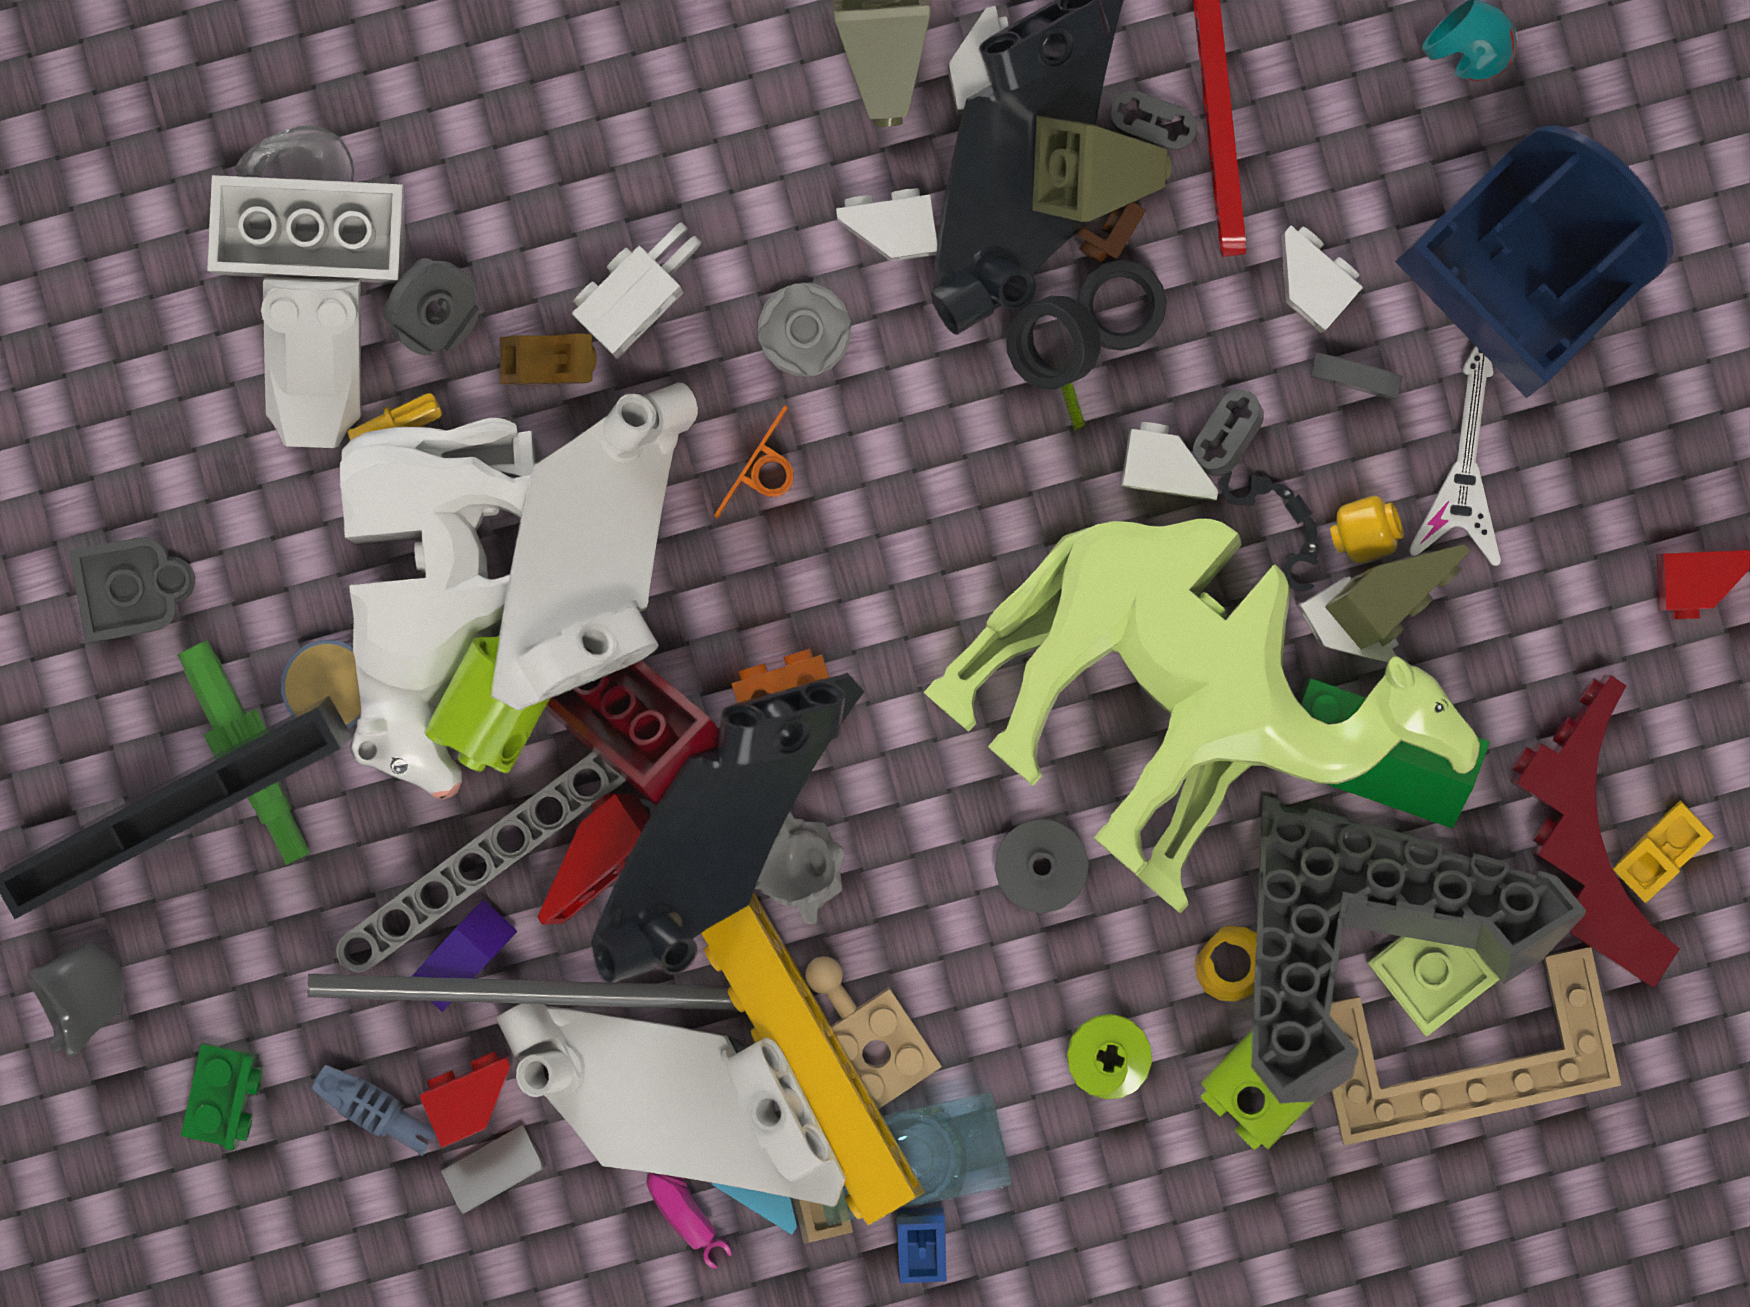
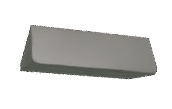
M524 1124L442 1169L441 1173L460 1212L464 1214L545 1168L546 1163Z

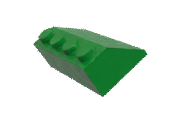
M1306 677L1297 701L1312 718L1329 725L1339 724L1348 720L1359 710L1367 698ZM1478 737L1480 748L1476 764L1471 771L1465 774L1453 770L1449 760L1423 748L1401 741L1368 772L1339 784L1327 785L1453 829L1474 788L1490 741Z

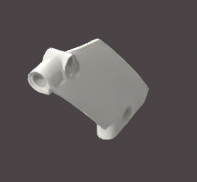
M678 382L643 396L634 393L624 395L618 400L608 416L532 468L510 572L491 697L517 710H521L637 663L657 649L658 643L640 611L645 610L648 606L662 507L678 434L687 431L698 415L697 402L693 392L684 383ZM585 647H587L588 649H590L594 654L588 652V651L585 649Z
M520 1004L496 1018L514 1057H518L520 1061L516 1069L518 1086L529 1096H545L570 1124L602 1166L723 1184L832 1207L837 1205L846 1177L784 1053L772 1039L763 1038L736 1054L728 1036L620 1016L545 1006V1004ZM544 1065L548 1069L549 1080L545 1078L543 1072ZM774 1101L780 1106V1119L774 1113Z

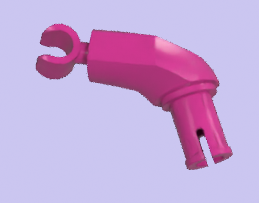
M648 1172L646 1185L667 1223L691 1248L699 1249L703 1247V1256L706 1264L711 1268H718V1264L708 1255L710 1249L720 1246L731 1257V1247L724 1238L714 1237L715 1227L694 1201L687 1186V1180L681 1177Z

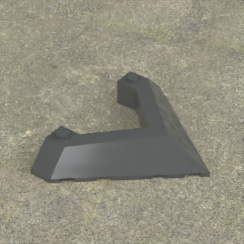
M1263 795L1251 1068L1280 1103L1314 1102L1353 1078L1359 1050L1330 1016L1343 926L1475 949L1503 984L1542 961L1585 916L1586 909L1556 875L1541 871L1534 875L1509 868L1510 863L1476 853H1473V857H1468L1444 850L1445 845L1370 824L1366 827L1348 822V818L1309 808L1308 812L1280 805L1281 800Z

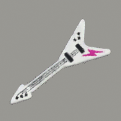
M1474 345L1462 369V372L1468 375L1458 458L1453 464L1411 544L1409 553L1412 556L1419 555L1449 529L1459 526L1469 534L1489 563L1497 566L1500 564L1501 559L1479 467L1476 464L1486 378L1493 376L1491 361Z

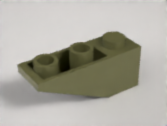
M1463 544L1376 566L1354 577L1325 608L1361 650L1377 642L1385 646L1404 630L1400 622L1408 614L1413 617L1431 603L1433 598L1429 593L1437 585L1439 588L1445 586L1461 572V568L1457 564L1470 550Z

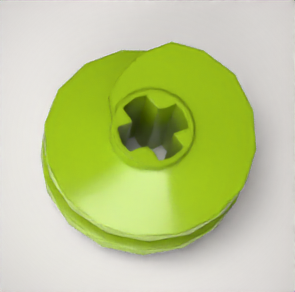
M1115 1014L1095 1016L1081 1024L1071 1037L1067 1050L1068 1068L1077 1086L1089 1095L1102 1099L1123 1098L1136 1091L1147 1079L1152 1064L1151 1045L1142 1029L1130 1019ZM1107 1045H1115L1116 1053L1122 1057L1119 1064L1112 1062L1111 1069H1105L1102 1060L1097 1057L1099 1050H1107Z

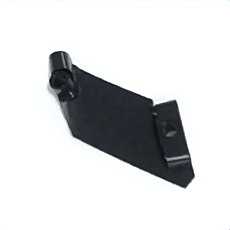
M1054 0L990 36L979 46V52L991 85L970 96L965 102L946 188L937 244L933 291L930 292L932 304L947 329L954 335L960 334L994 314V310L1002 305L1009 310H1018L1025 307L1033 298L1036 289L1033 274L1084 226L1085 222L1033 211L1037 116H1049L1096 126L1105 74L1124 0Z
M848 673L837 675L724 708L721 714L718 748L694 754L687 758L656 806L611 891L591 941L595 965L603 980L607 983H613L649 972L655 963L665 973L670 975L686 970L693 963L698 952V946L694 938L711 926L749 905L771 848L795 800L831 740L839 736L841 724L864 693L863 689Z

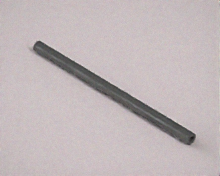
M308 974L307 996L313 998L735 1010V1006L727 991L731 986Z

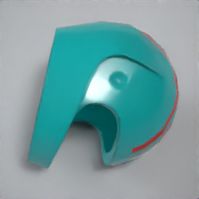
M1467 0L1454 9L1434 28L1426 38L1422 50L1430 60L1441 59L1455 52L1464 53L1456 67L1455 75L1473 82H1485L1500 76L1509 68L1517 52L1518 37L1511 19L1500 9L1480 0Z

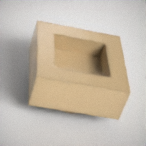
M843 1188L837 1205L833 1207L793 1198L804 1244L853 1232Z

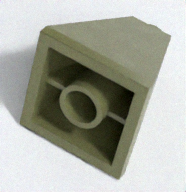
M833 0L835 24L869 119H874V124L877 127L902 125V117H908L929 23V0Z
M1037 116L1033 211L1080 222H1090L1165 188V181L1169 178L1172 169L1167 149L1094 125L1049 116Z

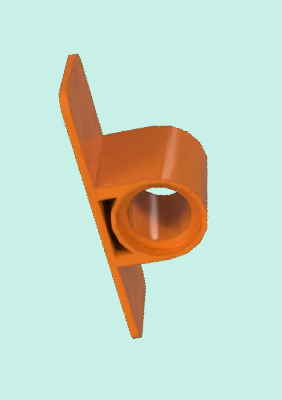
M784 405L714 515L716 519H719L742 482L769 498H778L785 495L791 489L794 482V471L791 464L783 456L766 446L788 411V406ZM777 463L785 468L786 480L780 488L768 489L761 484L759 474L765 465Z

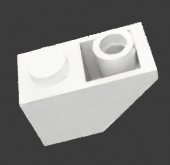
M996 6L986 7L948 64L957 115L963 114L967 98L991 85L979 52V46L987 38L1009 26L1006 16L998 18Z
M918 188L892 192V200L873 203L872 195L847 198L844 200L845 207L836 208L837 220L841 225L891 262L933 256L937 253V238L930 195L920 196Z
M1291 225L1281 236L1285 301L1314 328L1323 333L1363 288L1355 281L1360 275L1340 257L1333 262L1320 251L1324 245L1323 242L1306 227L1302 226L1297 231Z
M1350 576L1344 577L1296 605L1321 647L1383 663H1388L1392 657L1396 656L1393 648L1399 645L1396 638L1385 646L1377 642L1361 650L1325 608L1352 580Z

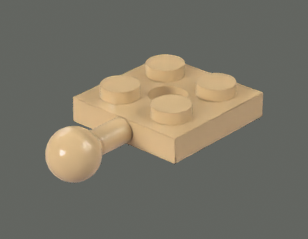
M821 956L813 959L808 964L805 971L806 982L813 991L826 994L840 1015L841 1019L832 1024L831 1028L878 1109L942 1067L889 987L857 1008L841 985L843 971L835 959ZM874 1040L885 1042L890 1049L887 1061L877 1066L868 1064L862 1055L866 1044Z

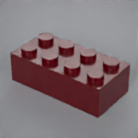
M585 647V649H586L588 652L594 654L590 649H588L587 647ZM642 660L553 696L545 707L552 717L655 806L658 805L689 756L718 748L720 729L712 719Z

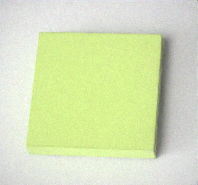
M1403 936L1396 938L1367 961L1371 969L1425 1037L1500 980L1475 949Z

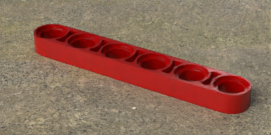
M1193 0L1220 253L1222 257L1246 255V237L1220 0Z

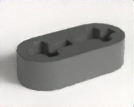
M1133 90L1122 92L1114 99L1110 106L1109 116L1116 130L1152 145L1171 151H1178L1190 145L1196 136L1197 124L1190 111L1145 93ZM1130 100L1138 102V111L1151 116L1150 123L1135 119L1131 125H1126L1123 123L1124 114L1118 112L1119 105L1127 106ZM1175 116L1183 119L1182 127L1188 130V135H1179L1176 141H1170L1167 139L1168 130L1154 125L1156 119L1171 123Z
M1316 353L1310 377L1320 381L1389 399H1397L1403 378L1402 375L1320 353Z
M1234 390L1226 394L1196 438L1193 445V455L1206 474L1222 476L1229 473L1236 466L1260 429L1264 420V411L1257 397L1251 392ZM1248 404L1247 408L1251 413V417L1248 420L1240 417L1233 428L1230 429L1235 422V418L1231 413L1234 407L1242 409ZM1226 436L1222 444L1226 455L1223 459L1214 457L1209 462L1210 457L1206 453V449L1209 446L1217 448Z

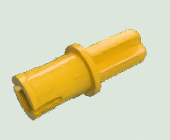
M425 393L394 409L387 406L384 408V414L354 429L351 428L347 432L351 441V439L370 431L393 427H422L439 419L442 416V411L436 397L432 393Z

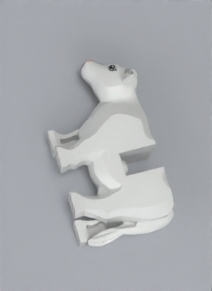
M490 417L449 431L425 427H393L370 431L351 439L342 449L340 488L345 538L354 544L422 538V542H415L414 544L417 570H421L422 574H426V578L349 585L354 616L353 653L361 701V716L357 720V729L351 741L350 752L356 763L374 767L388 775L413 783L437 799L450 798L458 793L462 783V771L460 766L450 757L447 747L430 740L424 732L473 639L500 636L510 574L498 579L490 580L488 578L487 557L476 531L481 525L484 516L497 515L499 509L511 512L521 519L532 468L537 464L535 438L532 431L518 433L515 423L501 418ZM505 474L517 476L518 478L513 479Z

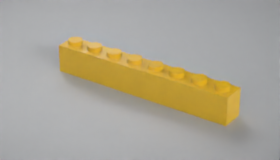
M753 892L747 907L701 933L707 943V946L704 947L706 957L716 971H723L731 985L727 989L729 997L738 1011L741 1013L746 1011L754 1025V1028L751 1029V1034L755 1043L763 1038H770L781 1048L846 1177L844 1185L849 1192L845 1195L846 1202L854 1216L859 1220L863 1218L868 1226L926 1192Z

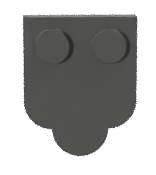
M139 537L69 550L86 644L164 629L175 617L176 603L187 599L195 587V574L192 567L181 558L167 557L162 545L152 538Z

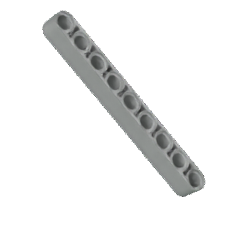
M594 752L590 753L347 932L339 940L336 948L340 965L354 973L371 969L590 808L599 798L610 793L626 780ZM590 768L599 774L601 787L596 794L585 795L577 789L575 779L580 770ZM554 797L561 802L563 814L558 822L547 823L539 817L537 807L542 798ZM515 825L523 831L525 842L520 850L509 851L502 846L499 835L504 826ZM477 853L485 859L487 869L482 878L472 879L464 874L462 860L466 854ZM430 881H438L446 886L448 900L444 906L434 907L426 902L424 889ZM392 909L402 910L408 915L410 927L406 934L396 935L388 930L386 917ZM361 937L370 943L372 955L368 962L359 963L350 957L348 945L353 938Z

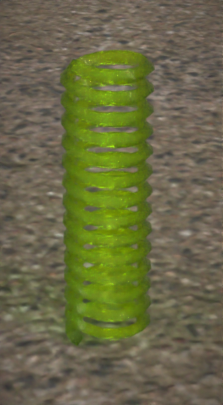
M1070 383L1061 387V391L1065 395L1063 398H1066L1064 401H1068L1065 404L1067 405V410L1070 411L1068 414H1071L1069 417H1073L1070 419L1073 424L1072 427H1075L1073 430H1077L1085 426L1086 423H1084L1085 420H1082L1084 417H1082L1080 404H1077L1079 401L1075 394L1076 391H1074L1075 388H1072L1074 385Z

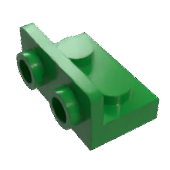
M208 1043L200 1045L181 1137L223 1145V1149L231 1151L239 1146L240 1140L247 1142L253 1120V1114L246 1112L249 1095L258 1094L263 1074V1068L256 1066L258 1054Z

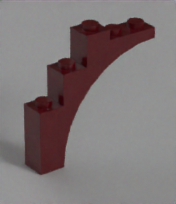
M1603 675L1600 681L1593 678L1582 692L1578 701L1584 706L1574 721L1567 717L1555 733L1552 741L1558 745L1554 751L1540 743H1536L1533 749L1527 746L1524 747L1511 767V770L1516 773L1511 783L1557 813L1553 820L1546 817L1536 830L1532 841L1537 843L1532 853L1578 883L1575 890L1569 887L1568 890L1586 909V914L1568 933L1641 982L1655 988L1680 948L1654 928L1627 896L1609 862L1599 829L1595 792L1599 752L1609 718L1627 686L1612 675Z

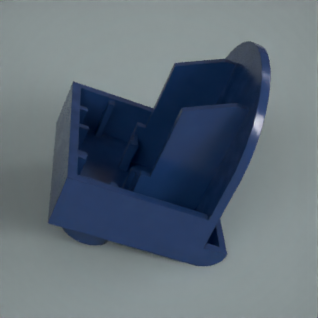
M1547 125L1534 129L1524 139L1517 142L1395 262L1523 396L1528 398L1544 386L1639 290L1658 277L1669 266L1673 257L1674 244L1668 221L1658 202L1642 180L1620 158L1597 141L1582 133L1566 127Z

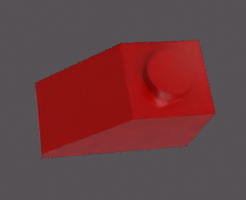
M1750 550L1656 554L1658 611L1672 610V620L1700 619V609L1715 608L1750 570Z

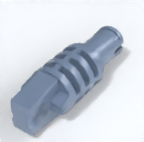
M325 1065L312 1085L311 1089L335 1108L338 1114L377 1137L380 1135L384 1138L386 1134L416 1151L420 1156H423L429 1145L416 1138V1134L430 1141L435 1136L433 1128L401 1110L403 1105L399 1103L400 1100L362 1077L358 1078Z

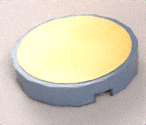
M319 640L304 645L290 657L282 673L281 695L286 709L291 715L330 696L347 728H351L357 723L361 716V701L353 646L343 641Z

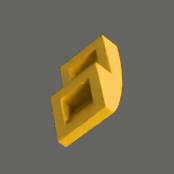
M1680 800L1617 862L1613 870L1647 903L1680 872V868L1714 837V834Z

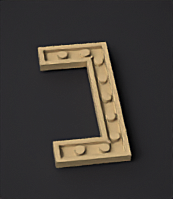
M1585 946L1549 954L1543 958L1562 1048L1384 1087L1379 1085L1361 997L1355 996L1332 1001L1330 1016L1359 1050L1353 1078L1331 1091L1342 1144L1345 1146L1621 1086L1592 948Z

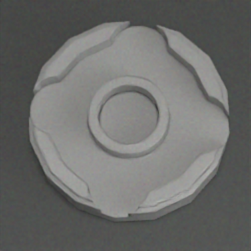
M814 283L793 284L778 290L765 303L758 320V339L766 358L779 370L795 377H814L831 370L844 357L851 340V320L844 303L831 290Z

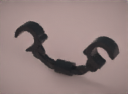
M1232 471L1226 473L1220 483V492L1223 498L1230 504L1235 506L1245 504L1253 506L1256 495L1267 494L1271 490L1278 496L1288 500L1284 506L1297 524L1302 521L1304 522V530L1308 541L1302 545L1299 554L1288 553L1286 555L1287 561L1284 563L1282 572L1291 589L1307 591L1314 588V584L1297 583L1291 576L1292 566L1298 561L1318 564L1316 559L1320 550L1319 545L1315 542L1317 528L1313 519L1309 517L1313 513L1301 496L1297 495L1294 497L1291 489L1282 484H1273L1268 477L1251 475L1249 493L1243 498H1237L1230 493L1228 487Z

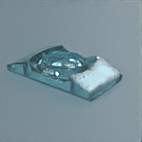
M992 1092L882 1116L926 1192L897 1210L1013 1185ZM843 1185L836 1206L823 1205L827 1225L857 1219L846 1202L845 1195L849 1192L845 1185Z

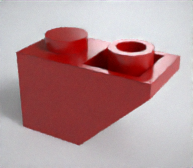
M493 1051L469 1062L472 1070L455 1077L453 1071L449 1070L426 1081L429 1089L423 1091L419 1097L441 1148L480 1132L489 1125L513 1064L510 1054L498 1058L496 1051Z

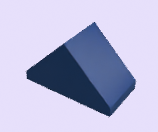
M944 1208L897 1209L900 1283L946 1282Z

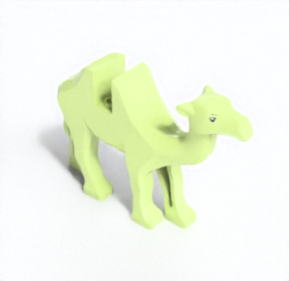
M1194 519L1164 527L1121 521L1096 524L1095 526L1064 535L1030 577L990 615L986 622L987 627L946 668L944 676L935 679L924 693L969 732L976 725L974 700L977 689L999 667L1015 656L1036 650L1026 663L1021 690L1006 731L998 734L988 746L992 752L1034 786L1042 777L1037 760L1038 742L1059 693L1091 665L1112 651L1119 653L1142 689L1171 716L1163 744L1144 768L1133 791L1112 813L1109 822L1101 828L1094 839L1177 912L1181 913L1189 905L1181 881L1182 869L1193 845L1216 816L1224 801L1229 785L1251 766L1263 765L1293 777L1318 784H1339L1368 772L1402 741L1449 760L1453 770L1458 773L1465 774L1474 768L1480 744L1472 728L1461 717L1450 702L1446 692L1431 675L1420 668L1409 665L1405 660L1397 656L1389 660L1385 676L1371 691L1359 710L1348 720L1339 724L1328 725L1312 718L1294 697L1283 670L1285 626L1290 603V586L1284 573L1277 565L1274 564L1226 621L1224 620L1227 617L1224 613L1225 609L1205 592L1199 596L1241 547L1239 534L1223 522L1212 519ZM1185 780L1171 824L1154 847L1151 859L1146 862L1142 850L1140 832L1155 810L1177 794Z

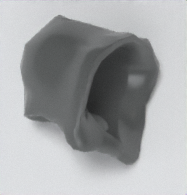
M89 941L87 944L59 956L51 963L27 972V980L30 983V987L53 1027L54 1036L50 1042V1049L53 1052L58 1053L63 1049L67 1057H74L107 1021L123 1013L125 1002L123 972L116 958L95 942Z

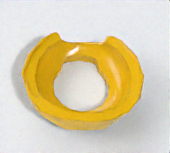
M1226 926L1219 928V931L1207 942L1195 958L1196 977L1207 994L1220 1001L1235 1002L1248 998L1254 993L1256 932L1246 927ZM1224 941L1228 944L1242 947L1250 956V971L1241 981H1225L1215 972L1210 955L1214 948Z

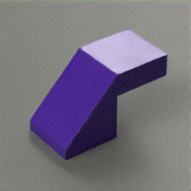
M482 900L411 977L475 978L518 931L486 901ZM431 1001L441 1012L452 1003L448 1001Z

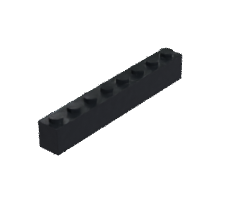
M327 696L7 864L0 870V895L15 920L340 750L352 738V735L330 696Z

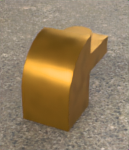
M592 334L500 337V385L585 384L593 382V371L596 367L597 355L592 345Z

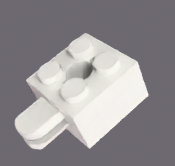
M682 222L677 224L648 254L640 246L633 252L627 247L623 249L607 266L611 274L599 286L592 281L573 301L578 307L572 313L573 316L617 360L683 294L680 285L671 275L697 250L702 242L696 236H693L662 267L658 264L687 232L688 228Z

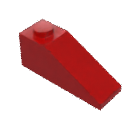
M610 792L592 804L591 809L593 812L580 822L537 918L542 925L564 924L618 879L635 843L650 819V815L635 794H615Z

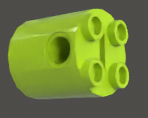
M499 637L474 638L431 717L424 734L430 740L443 746H451L460 752L457 759L470 769L482 772L485 766L488 765L500 772L509 773L550 698L517 710L491 697Z
M1252 1029L1200 1083L1206 1089L1200 1098L1220 1117L1228 1111L1240 1123L1235 1128V1132L1254 1150L1261 1144L1269 1150L1314 1102L1280 1103L1251 1068ZM1249 1086L1259 1088L1264 1094V1104L1256 1112L1251 1113L1240 1109L1237 1104L1239 1092Z

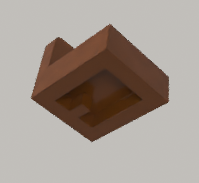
M1132 202L1127 205L1125 210L1121 208L1114 210L1102 228V231L1109 234L1106 241L1081 227L1075 236V239L1082 242L1079 250L1101 264L1104 263L1106 258L1111 261L1117 260L1145 214L1146 209Z

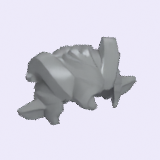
M789 812L771 848L755 889L762 890L764 895H769L773 901L779 902L781 906L798 907L805 924L815 925L817 923L818 909L823 907L826 901L835 897L843 889L840 869L845 861L844 849L840 844L833 841L825 823L805 822L803 819H794L791 812Z

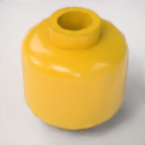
M1370 496L1341 506L1337 512V525L1330 527L1332 540L1337 552L1342 553L1346 551L1350 559L1358 564L1394 553L1398 546V540L1404 538L1403 526L1394 503L1386 504L1379 496Z

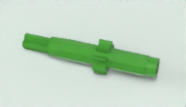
M208 640L177 654L185 670L184 672L213 730L203 735L213 755L266 729L257 709L248 713L245 712L218 656L215 655ZM280 781L248 797L261 824H266L286 865L310 853L290 812L292 807Z

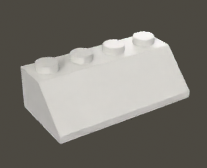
M212 175L207 271L215 275L360 279V282L397 283L404 275L406 234L403 185Z

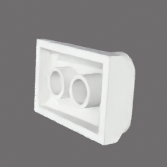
M265 276L263 280L261 313L264 320L266 416L276 428L282 444L286 447H339L347 430L361 417L360 279Z

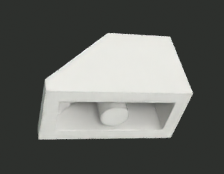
M1141 422L1140 430L1131 429L1129 431L1121 487L1209 501L1217 500L1218 489L1181 438L1168 434L1169 426Z

